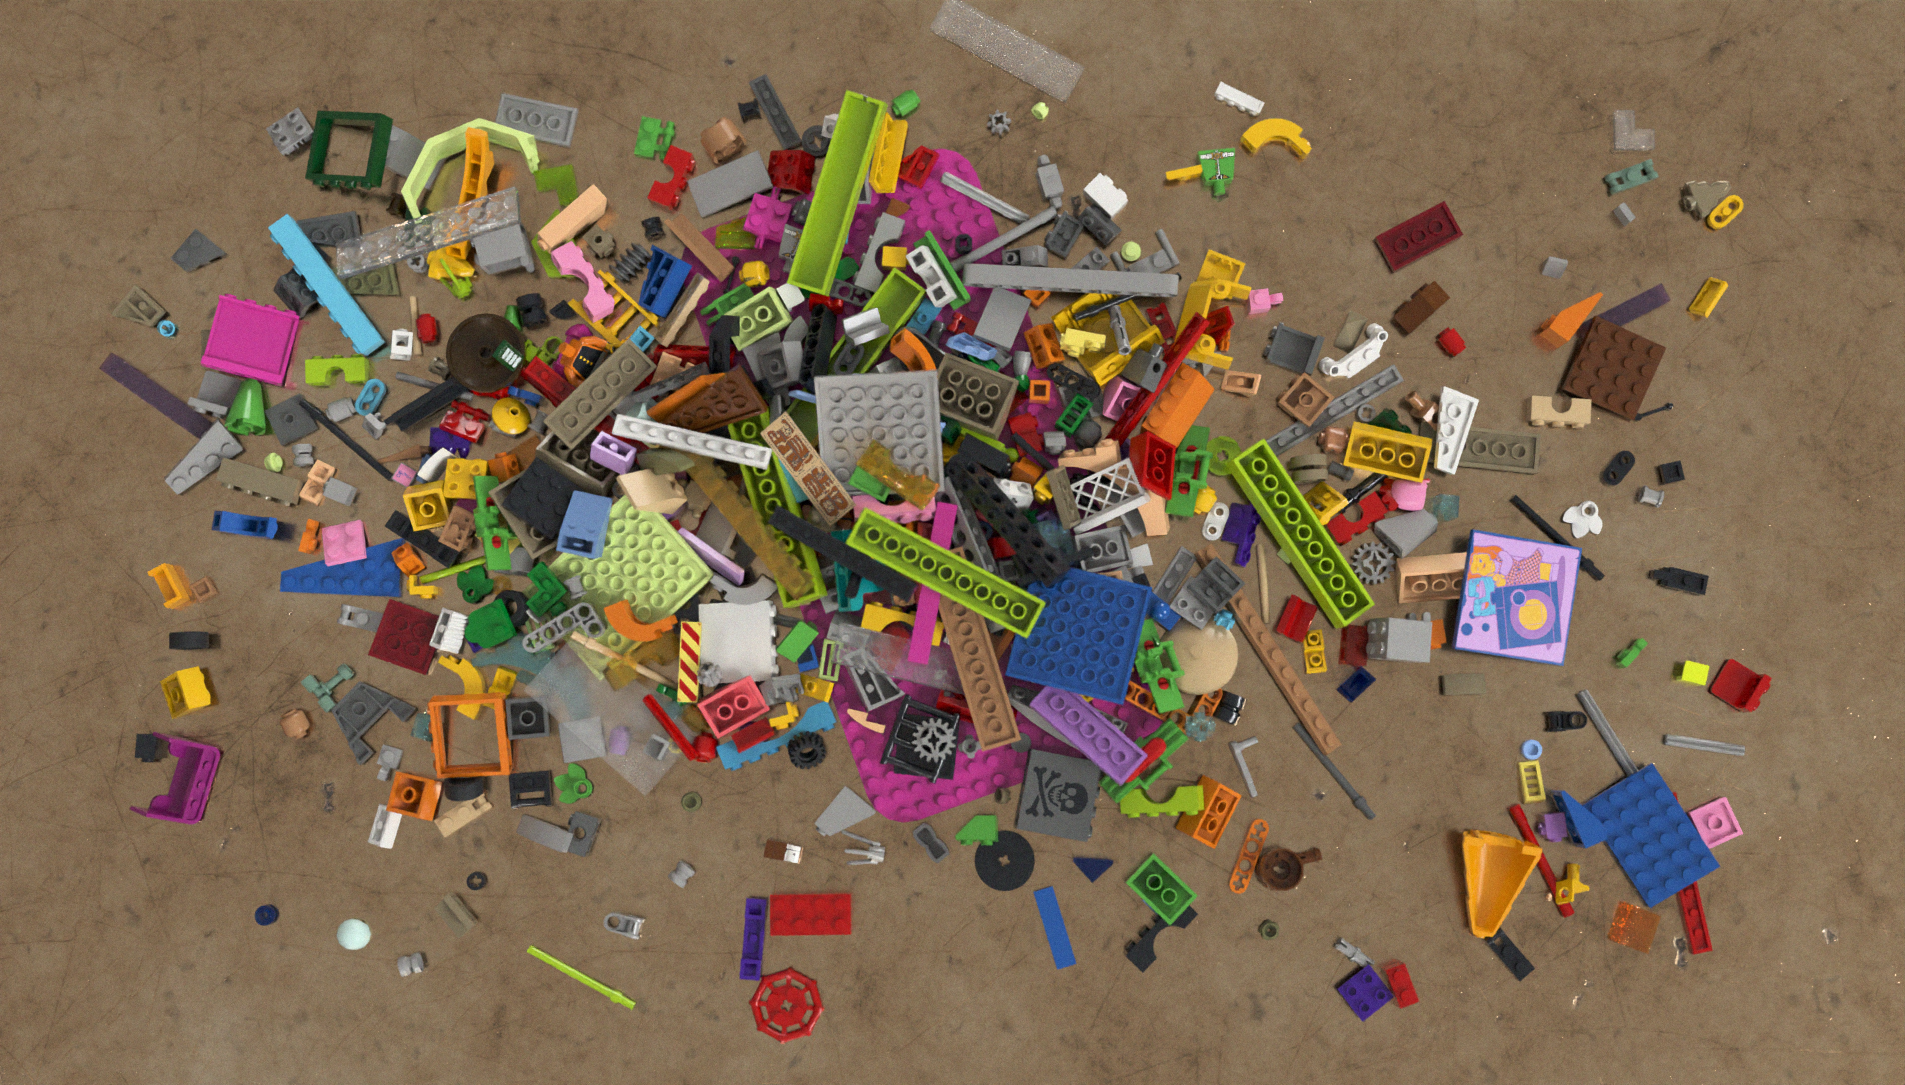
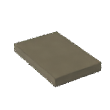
M1062 465L1046 472L1063 530H1067L1079 524L1081 518L1065 466Z

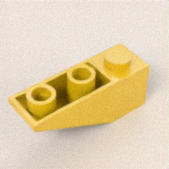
M1047 474L1039 480L1032 491L1034 500L1042 506L1044 503L1049 505L1054 498Z

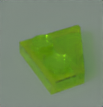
M747 216L741 219L736 218L728 224L716 227V249L755 250L756 236L751 232L743 230Z

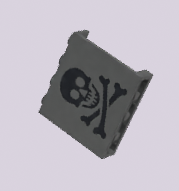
M1029 749L1014 828L1087 842L1088 838L1092 836L1093 827L1090 824L1091 819L1095 818L1096 815L1094 803L1095 798L1098 799L1100 794L1098 782L1099 779H1102L1104 771L1090 760Z

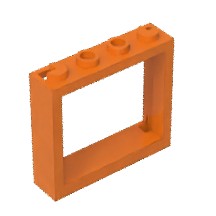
M505 692L433 696L429 703H427V714L431 718L429 733L433 735L431 752L435 753L433 768L437 771V778L510 775L513 763L511 744L508 738ZM494 703L500 763L447 765L440 706Z

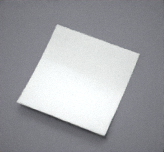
M442 448L423 465L417 475L428 482L437 481L446 470L447 459L458 457Z

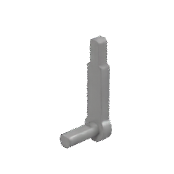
M1256 736L1240 743L1236 741L1229 743V748L1251 798L1258 794L1241 750L1258 743Z

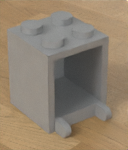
M518 217L471 229L470 241L472 247L476 248L477 254H474L476 264L488 275L520 266L526 267V270L530 273L535 270L526 229Z
M1423 612L1421 621H1416L1415 613H1409L1407 619H1370L1367 627L1369 633L1366 646L1367 658L1408 663L1430 662L1432 635L1430 613Z

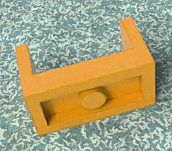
M163 563L147 572L149 576L155 578L166 600L163 604L165 608L173 609L190 600L173 565Z

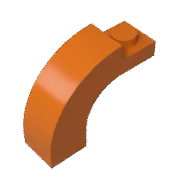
M906 328L891 338L890 352L901 359L909 371L936 370L933 359L927 349Z
M628 599L603 608L613 628L622 636L635 641L644 642L663 637L661 632L673 629L672 624L678 623L675 615L655 623L642 622L633 614Z

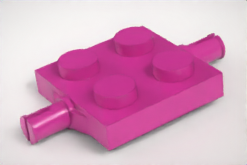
M773 187L770 197L758 193L754 194L743 230L757 236L755 248L758 247L760 242L758 249H762L765 239L781 242L792 205L778 200L781 192L780 188L777 189L775 194L777 187Z

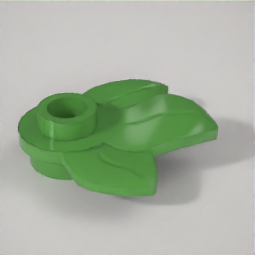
M569 764L568 774L554 778L556 786L563 791L559 798V801L563 803H574L578 798H586L592 792V784L586 779L585 771L576 764ZM582 784L586 786V790L584 792H581L579 790V787Z

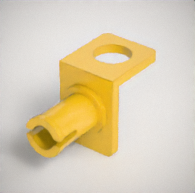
M1575 863L1567 864V880L1556 882L1557 904L1572 902L1574 894L1589 891V886L1579 881L1580 865ZM1563 889L1569 891L1565 898L1561 897Z

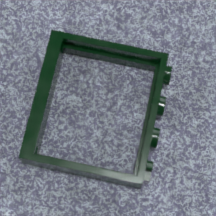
M317 110L305 179L313 182L312 185L320 187L325 185L333 188L344 186L349 189L360 187L365 190H370L371 187L381 188L393 119L382 113ZM331 124L374 126L365 176L322 174Z

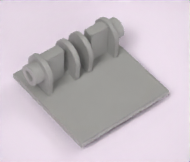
M299 107L266 128L277 149L283 155H289L296 149L295 146L299 148L298 142L304 145L302 139L305 142L312 139L314 132Z
M1190 576L1171 603L1170 609L1202 630L1214 612L1187 588L1195 579Z

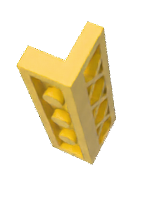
M888 112L885 113L876 142L869 176V183L876 193H895L908 127L906 120H892Z

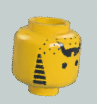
M752 261L743 264L742 270L739 271V277L746 286L757 287L766 284L770 278V272L767 264H764L762 261Z

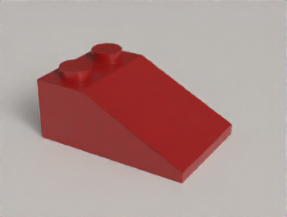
M1148 431L1132 437L1130 440L1129 457L1139 485L1168 501L1171 500L1176 446Z

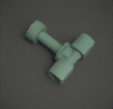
M345 663L337 668L338 673L326 683L323 681L319 683L313 675H308L300 682L309 693L313 692L319 699L317 703L326 713H329L337 704L330 696L332 694L331 689L343 678L348 680L354 675Z

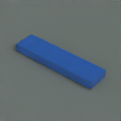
M1053 886L1033 891L1057 970L1076 964Z

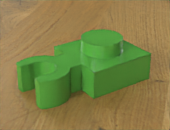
M1638 638L1631 648H1625L1618 654L1617 657L1619 659L1615 664L1620 668H1627L1648 643L1643 638Z

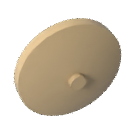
M1212 618L1208 620L1202 630L1186 619H1182L1170 631L1167 630L1161 639V642L1173 641V648L1181 670L1185 672L1184 676L1175 679L1179 691L1193 695L1214 692L1223 687L1236 670L1238 648L1235 638L1230 630H1226L1222 625H1216V621ZM1164 649L1163 653L1159 656L1163 669L1169 667L1171 672H1174L1167 652Z

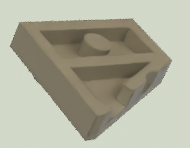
M134 285L111 314L154 327L166 311L139 286Z

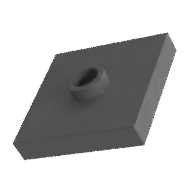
M301 393L265 410L269 422L283 447L319 429L315 420L309 416L310 413L299 405V402L303 399Z

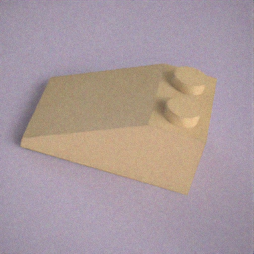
M649 468L620 475L616 478L634 510L673 514L688 500L684 494V489L676 481L674 473L655 475L654 469Z

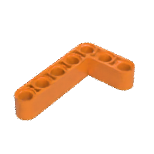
M1129 681L1125 701L1162 722L1167 721L1169 718L1172 720V715L1178 713L1179 720L1175 724L1187 736L1198 737L1203 733L1222 698L1223 692L1221 688L1216 690L1212 698L1208 694L1197 695L1188 713L1177 709L1157 714L1151 692ZM1141 693L1145 695V701L1142 704L1138 702V696ZM1201 705H1204L1205 707V713L1203 715H1199L1198 709ZM1194 722L1196 729L1190 733L1189 725Z

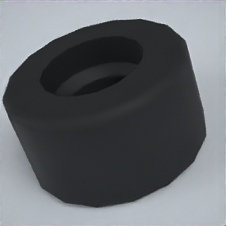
M505 590L495 597L494 601L502 599L506 610L511 601L516 602L517 610L513 616L509 615L513 626H520L529 619L530 616L526 612L530 608L526 604L529 599L524 593Z

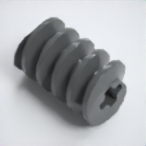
M631 243L633 250L625 249L627 256L620 254L622 261L614 260L616 267L608 266L610 271L622 283L623 279L630 281L629 273L634 276L636 275L634 268L641 270L640 262L645 265L647 264L645 257L652 258L639 243L638 245Z

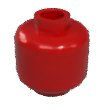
M701 732V735L693 738L692 746L698 753V756L694 759L695 761L709 763L710 760L715 759L718 741L712 737L713 734Z

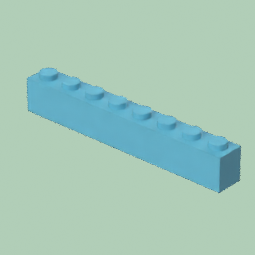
M286 214L268 227L271 231L270 237L276 244L280 243L283 247V250H281L283 255L288 260L292 259L295 263L293 266L295 271L300 276L304 275L307 279L305 281L307 287L311 291L315 290L318 294L316 299L323 307L327 306L330 310L328 313L330 318L335 323L338 321L342 326L340 328L342 334L346 338L350 337L354 342L351 344L358 354L362 353L367 356L384 344V339L295 220Z

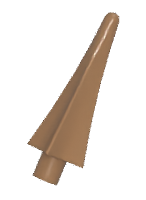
M417 444L396 454L378 459V462L422 459V457H425V454L431 453V449L429 446L423 447V445Z

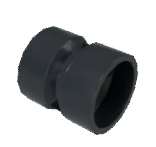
M540 293L526 294L516 298L518 311L522 312L519 315L522 327H533L547 322L545 310L541 309L543 302Z
M1223 690L1222 698L1219 701L1221 704L1216 707L1213 717L1237 726L1241 716L1239 711L1244 709L1247 699Z

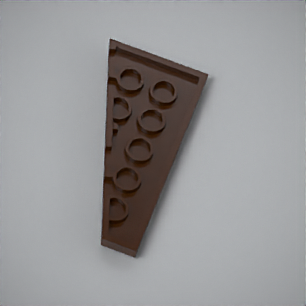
M738 364L659 423L704 433L765 413L768 406L740 364Z

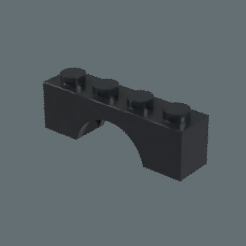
M1189 905L1171 925L1159 914L1155 915L1152 919L1154 923L1149 928L1145 926L1138 934L1140 938L1136 942L1132 940L1125 947L1126 952L1124 955L1143 973L1157 959L1153 947L1157 934L1169 926H1178L1185 929L1198 913Z

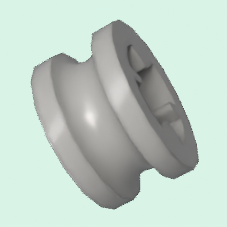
M1369 404L1362 405L1356 412L1358 420L1362 423L1372 421L1376 415L1374 407ZM1362 409H1365V411L1369 410L1371 412L1369 414V419H1367V417H1362Z

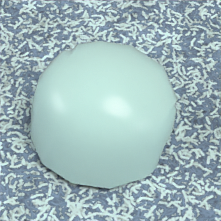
M358 919L345 920L338 927L336 934L338 943L350 950L364 948L369 942L371 935L369 926Z

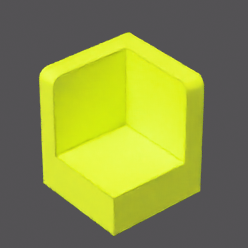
M1687 660L1684 662L1682 675L1677 676L1676 680L1703 686L1706 684L1709 666Z

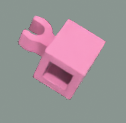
M1268 288L1251 290L1246 300L1248 315L1268 312L1271 304L1282 303V293L1269 295Z

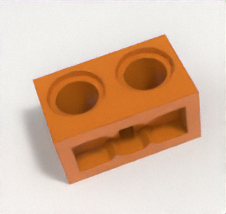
M1052 323L1037 325L1023 332L1036 369L1047 368L1050 364L1060 363L1065 360Z

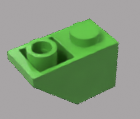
M976 815L956 835V840L961 842V845H973V842H981V845H993V842H998V817L996 815Z

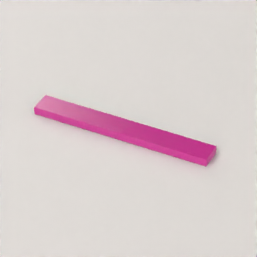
M938 502L930 541L949 551L958 505ZM924 584L921 587L908 661L928 665L941 593Z

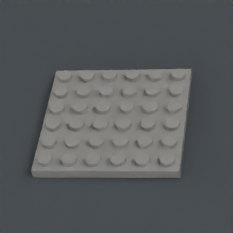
M937 370L814 377L820 457L849 496L869 495L848 484L857 465L894 483L889 494L945 491Z

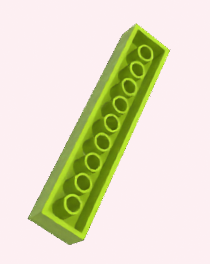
M769 406L765 413L727 425L732 440L771 448L760 434L770 425ZM772 450L767 469L739 463L783 607L794 608L828 596L814 549L768 523L777 506L805 520L800 503H797L777 455Z
M1265 439L1254 443L1225 463L1336 629L1345 627L1375 605Z
M863 507L845 544L1025 638H1028L1046 603L866 507Z

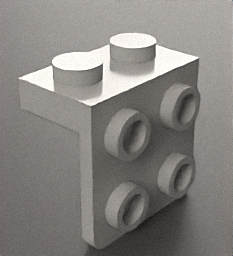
M206 371L197 399L190 397L188 405L194 407L193 411L205 414L206 411L212 412L213 417L224 419L225 416H228L242 380Z

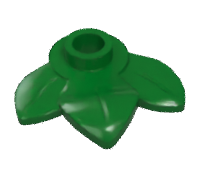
M968 355V359L971 362L999 372L1000 365L992 359L983 361L975 356Z
M476 565L470 569L468 574L463 571L459 572L457 586L463 591V599L473 604L478 602L483 595L491 592L494 580L485 579L482 565ZM474 590V594L469 596L470 592Z

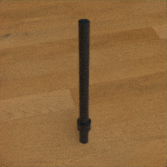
M1179 272L1174 274L1179 276V280L1182 279L1181 274ZM1120 295L1098 305L1092 304L1087 306L1085 310L1073 314L1075 322L1086 317L1092 318L1113 305L1122 304L1139 296Z
M304 398L299 402V405L310 413L309 416L312 419L318 420L385 479L391 480L393 474L325 417L323 411L318 407L315 408Z
M1017 432L1011 436V439L1046 471L1055 468ZM1072 491V492H1073V495H1074L1075 497H1077V494H1078V493L1075 492V491ZM1081 494L1079 503L1088 508L1091 497ZM1092 503L1091 509L1098 512L1101 511L1095 503Z
M1517 495L1511 499L1518 508L1558 544L1572 546ZM1581 554L1580 567L1586 572L1589 571L1599 581L1603 579L1605 575L1594 566V562Z

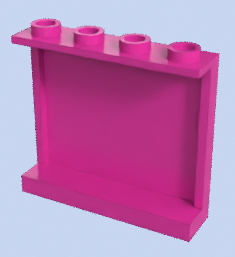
M231 294L219 295L218 306L205 353L201 359V366L282 387L300 316L296 315L297 313L292 310L285 309L284 312L276 310L277 307L273 305H257V302L254 300L245 299V301H241Z

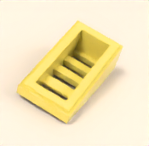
M1539 760L1518 762L1523 803L1544 802L1546 797ZM1535 768V771L1525 772L1524 769ZM1536 776V779L1526 780V777ZM1537 784L1536 788L1527 787V785ZM1529 793H1538V796L1529 797Z

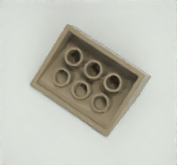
M945 353L937 371L940 415L956 420L960 427L997 441L1005 425L1019 380Z
M595 429L572 450L553 432L536 448L535 458L538 457L584 490L585 493L605 497L612 490L615 482H617L616 478L621 475L590 459L591 444L600 434Z
M526 470L490 490L488 494L533 560L557 546L561 527L554 537L549 540L501 506Z

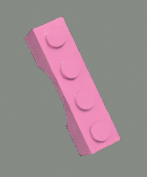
M570 241L552 251L551 260L561 275H574L584 281L588 288V294L583 300L582 307L592 323L613 313L615 301L611 294H607L603 289L604 284L599 277H595L594 269L590 262H586L582 257L583 252L578 245L575 246Z
M933 492L911 493L906 502L897 506L881 504L871 495L852 496V500L856 504L853 507L855 523L863 507L876 512L894 523L935 519L936 506Z

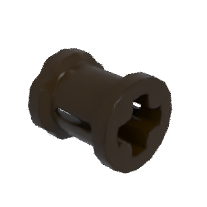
M392 192V200L389 208H386V212L397 217H403L402 211L405 199L403 195Z

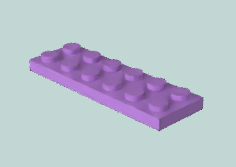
M1046 686L1029 704L1033 710L1119 786L1130 777L1148 756L1079 694Z

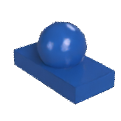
M1151 592L1146 614L1170 631L1181 616L1170 609L1166 602Z

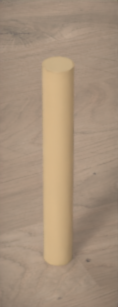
M416 296L408 297L411 331L413 332L414 355L418 356L422 355V349L416 327V319H418Z

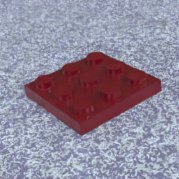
M389 599L368 655L426 675L436 649L429 644L439 616Z

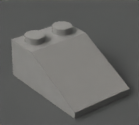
M392 125L385 168L408 179L426 143ZM446 158L441 159L437 163L424 188L428 190L431 188Z
M1125 525L1063 539L1066 556L1088 546H1091L1094 556L1070 566L1072 568L1094 573L1133 564Z

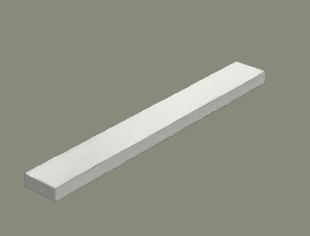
M617 414L612 430L613 435L762 469L768 468L772 453L771 448Z

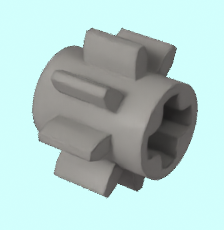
M996 110V114H989V119L992 121L987 122V127L992 126V134L999 132L1001 136L1002 131H1009V127L1006 124H1010L1011 119H1006L1007 112L1002 114ZM1002 120V124L996 125V121Z
M712 662L703 663L699 670H697L699 683H704L707 687L717 685L722 678L720 666H715Z

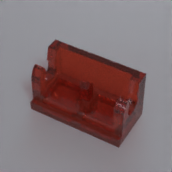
M1348 624L1342 627L1339 665L1367 666L1368 626Z

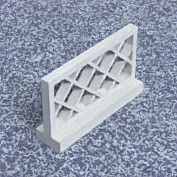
M1129 458L1071 485L1072 491L1078 493L1075 500L1077 507L1086 510L1084 519H1081V522L1075 525L1073 529L1076 535H1079L1151 501L1149 494L1139 485ZM1124 464L1127 465L1130 471L1127 478L1117 474L1119 467ZM1105 473L1113 476L1110 486L1099 483L1102 475ZM1116 478L1126 481L1123 491L1113 488ZM1090 482L1095 484L1092 494L1082 491L1084 483ZM1129 482L1135 484L1140 493L1135 495L1126 493ZM1098 486L1109 489L1105 499L1095 496ZM1111 491L1122 494L1118 503L1108 501ZM1081 494L1091 497L1088 508L1078 504ZM1094 499L1104 502L1102 510L1099 512L1091 509Z

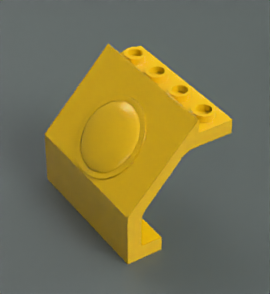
M1086 293L1053 315L1051 319L1060 336L1062 333L1066 334L1067 328L1106 336L1105 352L1092 353L1085 348L1084 356L1079 355V357H1076L1087 374L1099 386H1102L1124 370L1138 349L1149 352L1154 343L1162 345L1165 340L1155 324L1151 326L1134 302L1129 300L1118 305L1121 308L1122 317L1126 321L1125 329L1131 347L1129 354L1121 355L1118 351L1114 330L1110 327L1111 319L1108 309L1099 312L1097 316L1092 318L1086 317L1076 322L1073 318V314L1085 310L1087 306L1092 304L1098 305L1120 295Z

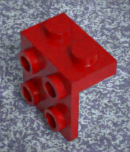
M803 150L771 151L767 172L773 187H777L776 189H792L801 194H810L815 156Z
M1729 659L1710 691L1738 710L1752 712L1760 705L1759 699L1762 694L1769 690L1771 685L1769 682L1772 678L1766 674H1757L1736 660Z

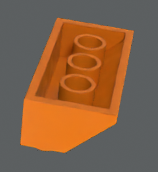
M1182 363L1142 424L1140 434L1148 431L1175 445L1177 449L1214 392V387L1200 372Z
M726 373L702 375L647 410V414L656 422H661Z

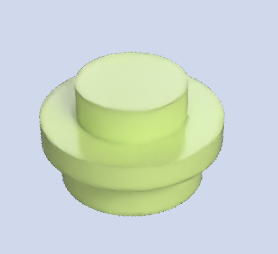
M1127 242L1121 249V255L1126 261H1135L1141 254V249L1135 242Z
M270 453L264 459L265 467L268 471L276 473L281 470L282 459L276 453Z

